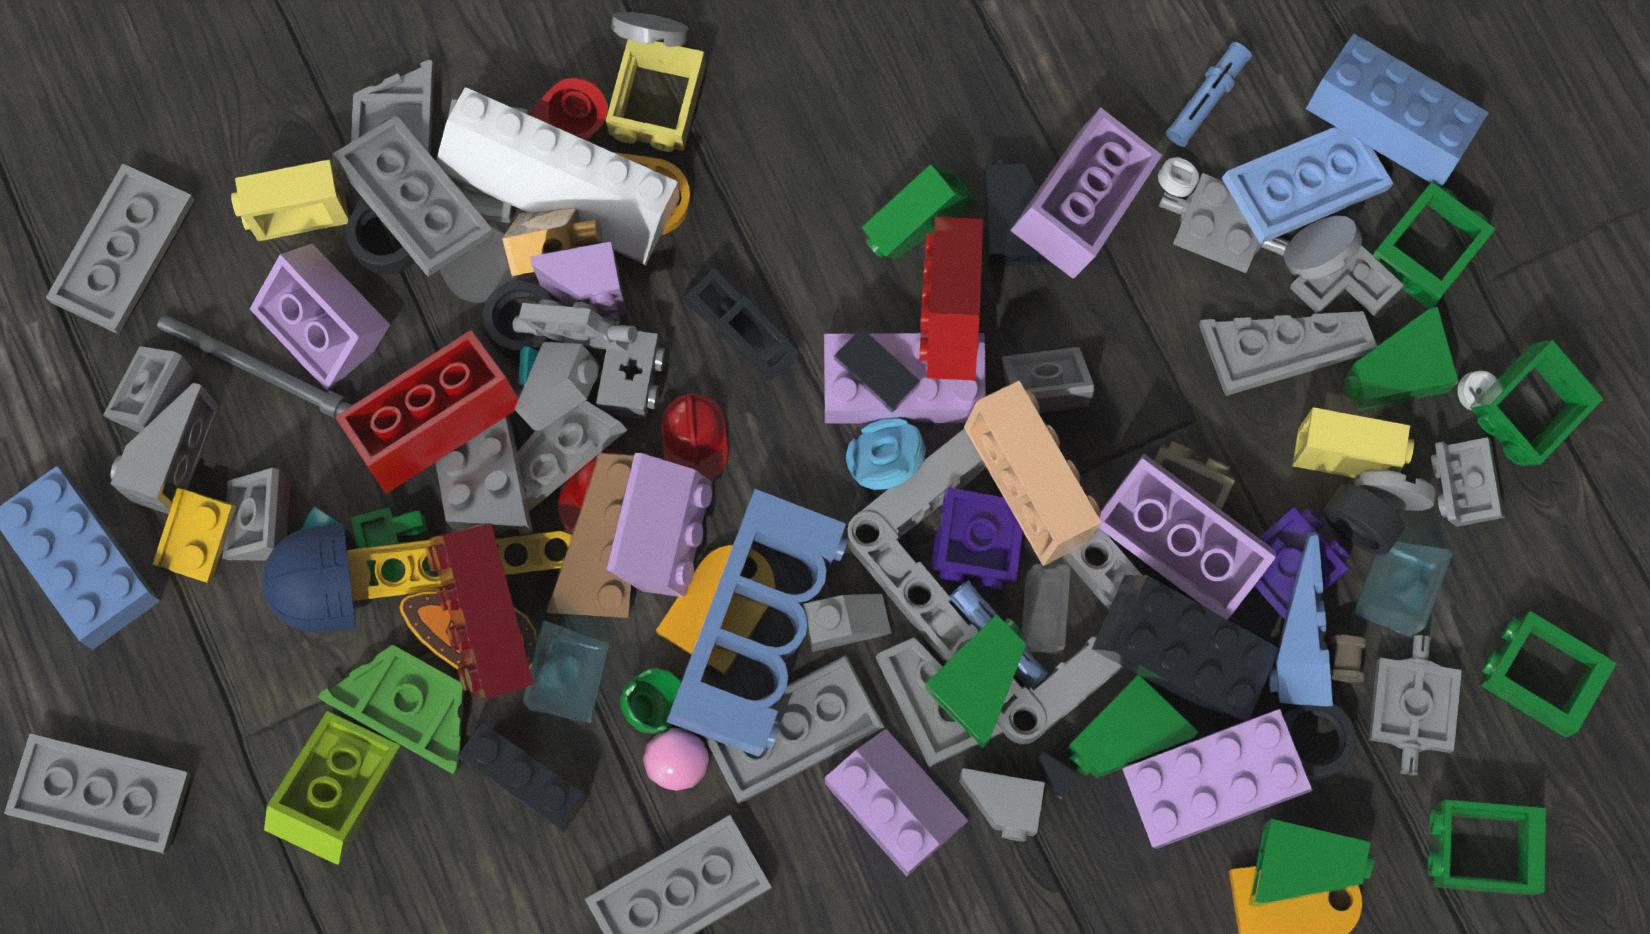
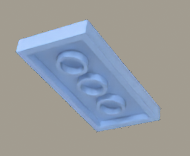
M1337 127L1228 170L1222 177L1260 244L1383 193L1393 185L1392 180L1374 150Z

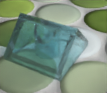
M1396 542L1388 554H1376L1354 613L1409 637H1413L1426 627L1453 552L1449 549Z
M542 621L531 666L534 685L526 687L523 699L524 704L530 711L591 723L609 644L559 625Z

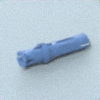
M1232 42L1215 67L1211 66L1207 70L1205 81L1191 100H1189L1172 126L1167 129L1166 135L1171 141L1185 147L1222 95L1232 90L1235 86L1234 79L1252 57L1251 52L1245 46ZM1226 69H1228V72L1224 75V77L1216 86V88L1213 89L1212 87L1215 85V83L1220 78L1222 73ZM1202 100H1205V103L1202 105V107L1199 109V111L1196 113L1193 119L1190 120L1189 118L1194 113L1196 108L1199 106Z
M969 580L961 584L949 595V598L960 608L978 631L996 615V612L980 596ZM1025 647L1015 674L1025 687L1030 689L1039 684L1047 676L1048 672L1034 659Z

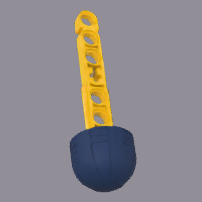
M339 523L338 525L329 524L321 527L314 526L313 528L296 531L285 537L269 554L262 573L263 593L272 612L287 625L307 632H332L333 630L356 629L353 601L436 591V588L442 585L439 576H428L422 568V562L427 556L426 547L431 546L430 540L347 550L344 523ZM562 531L497 538L496 543L498 544L505 575L561 568L564 558L557 562L549 560L544 552L545 545L550 539L560 538L566 543L568 548L571 535ZM513 543H520L527 550L526 561L517 567L508 565L504 559L506 547ZM391 558L401 560L405 566V574L397 582H389L381 574L383 563ZM376 560L375 575L379 582L378 585H369L371 573L366 561Z

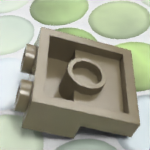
M1174 441L1171 442L1169 447L1161 444L1154 461L1221 510L1235 482V477L1228 474L1231 467L1212 458H1208L1206 464L1191 458L1194 452L1192 449Z

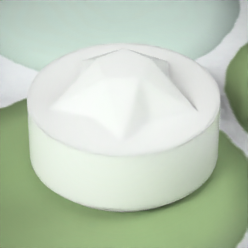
M1170 158L1160 169L1158 180L1162 188L1168 193L1178 197H1185L1191 194L1198 184L1199 174L1196 168L1187 160Z
M1487 371L1470 372L1463 376L1458 385V397L1462 405L1472 411L1470 407L1497 380L1496 377Z

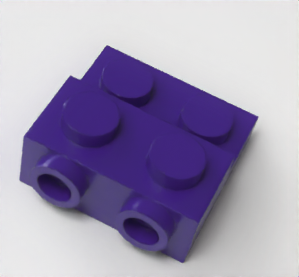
M953 488L945 489L940 527L935 534L930 571L940 573L939 580L950 583H963L964 577L979 579V587L992 590H1003V583L1010 584L1016 581L1023 530L1005 498Z
M1298 507L1292 508L1259 537L1260 540L1275 550L1276 558L1256 582L1255 587L1284 620L1308 532H1317L1319 536L1323 592L1351 569L1350 565L1346 562L1351 557L1349 552L1337 539H1333L1330 543L1319 532L1324 526L1323 523L1309 508L1303 512Z

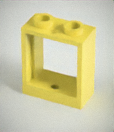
M627 40L606 118L609 135H613L615 139L624 143H635L636 141L650 143L655 149L665 152H671L673 149L684 151L706 68L704 52L680 46L667 47L662 42L657 41L644 44ZM637 67L689 78L676 130L624 118Z
M330 159L235 178L237 192L231 194L235 214L237 217L241 216L245 230L251 229L258 241L348 223L349 212L345 189Z
M1313 407L1298 428L1292 466L1352 478L1367 470H1387L1401 473L1404 464H1409L1411 461L1414 440L1408 439L1409 425Z

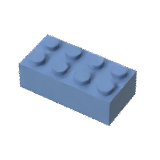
M1356 34L1352 35L1329 68L1306 107L1310 112L1428 182L1435 183L1440 188H1442L1489 113Z
M58 466L0 506V531L77 639L89 648L95 649L160 602L75 482Z

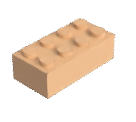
M1019 380L978 400L964 428L1040 562L1045 566L1084 546L1102 523L1099 519L1101 512L1096 501L1091 496H1086L1080 486V475L1075 465L1070 460L1066 461L1058 448L1060 442L1055 430L1050 425L1046 426L1038 413L1039 404L1034 394L1030 390L1025 391Z

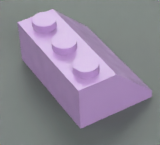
M611 242L530 257L540 286L546 289L553 299L565 307H573L575 302L586 303L598 309L597 313L600 316L610 318L616 322L620 320L619 316L627 315L619 270Z
M313 244L280 254L250 307V310L326 390L332 389L371 355L390 326L379 312Z
M635 453L607 571L642 592L685 597L687 587L692 582L694 576L693 561L696 548L700 545L703 538L702 523L705 510L710 505L712 499V481L695 469L643 453Z
M887 729L855 750L825 777V785L906 877L968 822L964 815Z

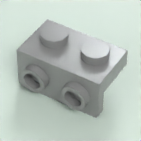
M1486 437L1447 445L1444 441L1435 443L1437 454L1431 456V462L1436 479L1441 478L1443 493L1438 494V504L1442 517H1447L1448 521L1456 527L1505 518L1491 440Z

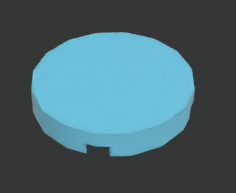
M900 418L881 419L861 430L863 434L857 440L855 438L852 439L846 453L847 466L852 477L861 486L877 490L889 489L903 484L915 475L924 461L926 448L923 437L915 426L909 425L906 420Z

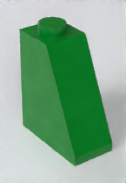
M930 164L862 227L869 236L866 242L879 257L885 256L899 259L926 239V232L934 233L935 217L954 218L971 206L977 199L953 171Z
M1438 307L1428 309L1355 362L1347 373L1348 377H1345V389L1348 398L1355 401L1357 411L1449 393L1458 383Z
M997 614L925 684V691L982 748L990 741L1026 643L1022 640L1025 634L1020 627L1010 618L1003 621Z
M1137 675L1069 745L1067 751L1072 755L1069 761L1084 776L1091 773L1097 779L1186 745L1199 732L1140 675Z
M1270 819L1263 826L1248 905L1258 907L1353 888L1363 884L1364 878H1370L1374 865V854L1369 853L1371 842Z

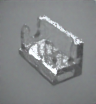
M1035 564L1031 570L1026 571L1022 631L1025 634L1023 640L1027 643L1025 647L1028 651L1061 654L1065 647L1070 580L1069 565H1058L1055 569H1045L1042 564Z

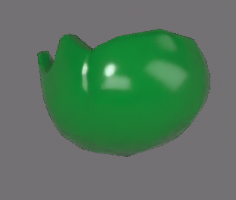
M651 668L636 675L626 684L620 697L621 710L627 722L642 733L657 734L670 728L673 724L666 721L682 681L671 671Z

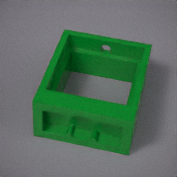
M1431 182L1375 251L1373 256L1404 285L1402 289L1430 309L1436 305L1495 231V228L1490 225L1489 220L1482 213L1470 210L1460 203L1457 196L1451 190L1443 186L1440 188ZM1427 205L1474 239L1442 281L1394 246Z
M1553 340L1532 343L1470 408L1478 416L1477 421L1481 428L1488 434L1495 436L1504 446V454L1515 464L1528 466L1541 465L1603 398ZM1535 368L1564 401L1566 406L1529 443L1497 405Z
M1531 611L1519 619L1513 617L1501 635V638L1506 640L1499 653L1493 651L1481 670L1486 676L1480 686L1567 738L1579 731L1617 663ZM1530 632L1588 666L1562 711L1505 677Z
M1444 800L1436 804V810H1431L1429 832L1431 835H1435V850L1429 853L1428 874L1434 877L1433 887L1530 896L1544 893L1546 808ZM1452 816L1518 822L1517 881L1450 875Z

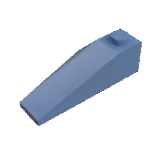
M1308 532L1278 644L1279 651L1275 658L1276 667L1271 668L1269 672L1270 692H1278L1280 703L1333 706L1329 650H1327V644L1324 642L1326 616L1324 603L1321 601L1323 582L1319 536L1317 532Z

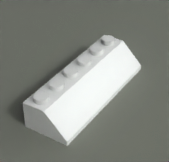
M466 87L447 120L436 162L448 177L481 190V192L503 202H508L523 211L538 212L576 208L581 222L599 221L602 229V243L611 242L613 251L644 265L647 264L680 199L678 181Z

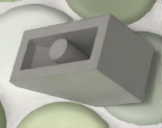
M543 342L515 406V410L533 430L541 431L587 400L591 388L597 379L598 371L601 367L600 364L583 344Z
M882 594L841 595L803 604L812 652L891 634Z
M962 769L959 782L990 826L995 830L1002 831V838L1026 841L1027 835L1035 836L1038 830L1044 782Z

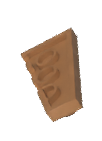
M599 452L552 597H550L546 609L547 613L628 618L631 584L607 571V566L634 455Z

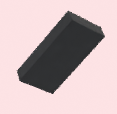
M863 328L834 355V360L892 413L920 386V380Z

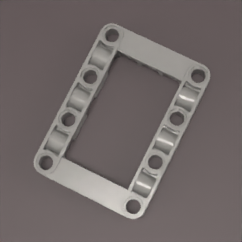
M965 428L925 459L915 475L903 484L889 488L855 515L849 522L847 529L848 546L851 552L945 664L979 631L973 624L969 626L950 604L951 599L921 562L915 563L899 544L898 540L943 504L945 489L961 490L987 469ZM864 527H870L878 533L879 537L876 541L866 544L857 538L856 533ZM1097 528L1084 546L1062 556L1108 610L1124 575H1142L1111 538L1100 528ZM1091 549L1099 550L1105 557V564L1101 566L1091 565L1085 558V552ZM915 588H921L928 592L930 600L924 605H915L909 600L908 593ZM1093 636L1081 650L1065 663L1061 662L1056 666L1055 670L1035 688L1027 689L1024 687L1022 689L1013 679L996 723L1004 730L1005 736L1013 743L1020 745L1030 744L1119 672L1123 666L1093 651L1092 647L1097 638ZM1019 712L1029 713L1035 720L1034 729L1030 731L1019 730L1013 722V716Z

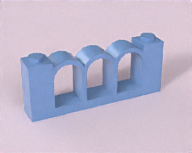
M757 489L754 490L666 722L758 757L764 751L765 746L773 748L781 725L774 723L778 711L772 708L775 707L786 690L788 673L784 661L795 653L806 635L807 619L803 604L814 601L825 583L826 571L833 559L840 561L848 542V538L842 536L846 526L845 523ZM752 542L794 557L805 563L811 572L812 588L803 594L792 595L740 576ZM733 593L784 613L792 623L794 630L793 640L786 646L775 648L720 629ZM713 646L729 650L766 666L773 675L775 683L773 694L767 699L753 701L700 682Z

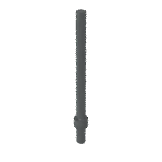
M163 314L158 321L157 327L319 406L320 412L336 419L337 415L353 406L346 402L345 397L333 391L326 393L166 314Z

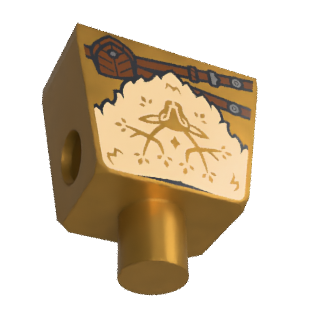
M576 208L519 214L502 238L512 276L535 272L531 264V256L602 243V229L599 221L581 222Z

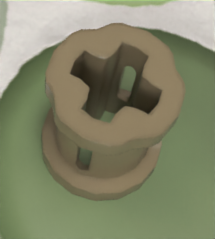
M1350 635L1329 637V644L1333 646L1332 670H1330L1331 680L1350 683L1363 682L1365 674L1361 672L1362 648L1366 647V639Z

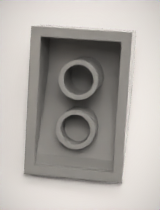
M192 383L125 446L122 456H118L115 459L111 468V485L132 503L169 514L177 488L188 490L220 408L202 385Z

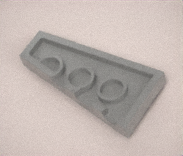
M1363 311L1312 314L1311 317L1291 318V315L1263 320H1251V317L1234 318V321L1215 322V319L1200 320L1199 324L1225 396L1364 356L1377 347Z
M585 400L541 431H535L517 452L528 510H532L596 457L599 452H602L626 432L627 429L622 423ZM499 528V531L494 533L500 536L509 528Z

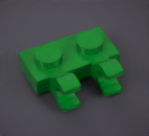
M387 507L351 517L358 549L401 544L400 536H413L428 532L425 515L421 516L420 511L395 517L393 509ZM427 556L422 562V568L425 573L432 571ZM391 558L383 563L381 574L385 580L397 582L403 578L405 566L401 560ZM376 560L366 561L371 573L369 585H378L379 582L375 575Z

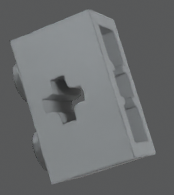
M637 331V338L634 343L628 344L627 351L606 349L596 402L600 410L609 415L647 420L649 408L655 409L658 399L659 386L653 385L655 371H662L665 361L666 349L660 347L658 334ZM632 368L638 369L639 374L634 375L633 381L627 380L626 375L631 374Z

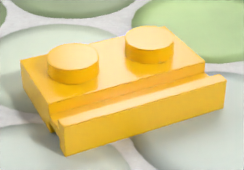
M177 488L153 565L206 583L212 582L236 505L194 493L184 488Z

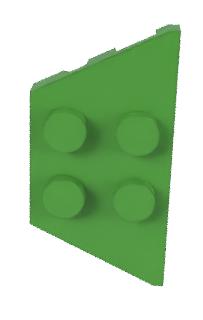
M391 645L376 655L372 662L361 665L349 673V677L331 689L326 688L319 694L318 698L451 774L456 776L458 773L460 758L457 756L460 754L465 695L461 682L400 648Z

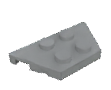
M426 60L420 63L421 68L401 77L397 73L384 79L378 86H369L353 93L351 142L397 115L431 155L434 88L433 61Z
M509 414L436 462L445 519L452 529H463L474 525L491 523L493 532H498L499 528L517 529L520 534L533 532Z

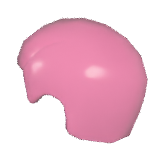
M669 728L658 732L647 743L643 762L647 775L653 782L663 788L679 791L694 787L705 776L709 757L705 743L697 735L689 730Z

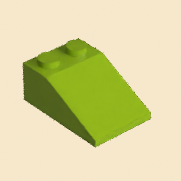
M326 711L268 803L264 831L339 865L358 834L400 750V745Z

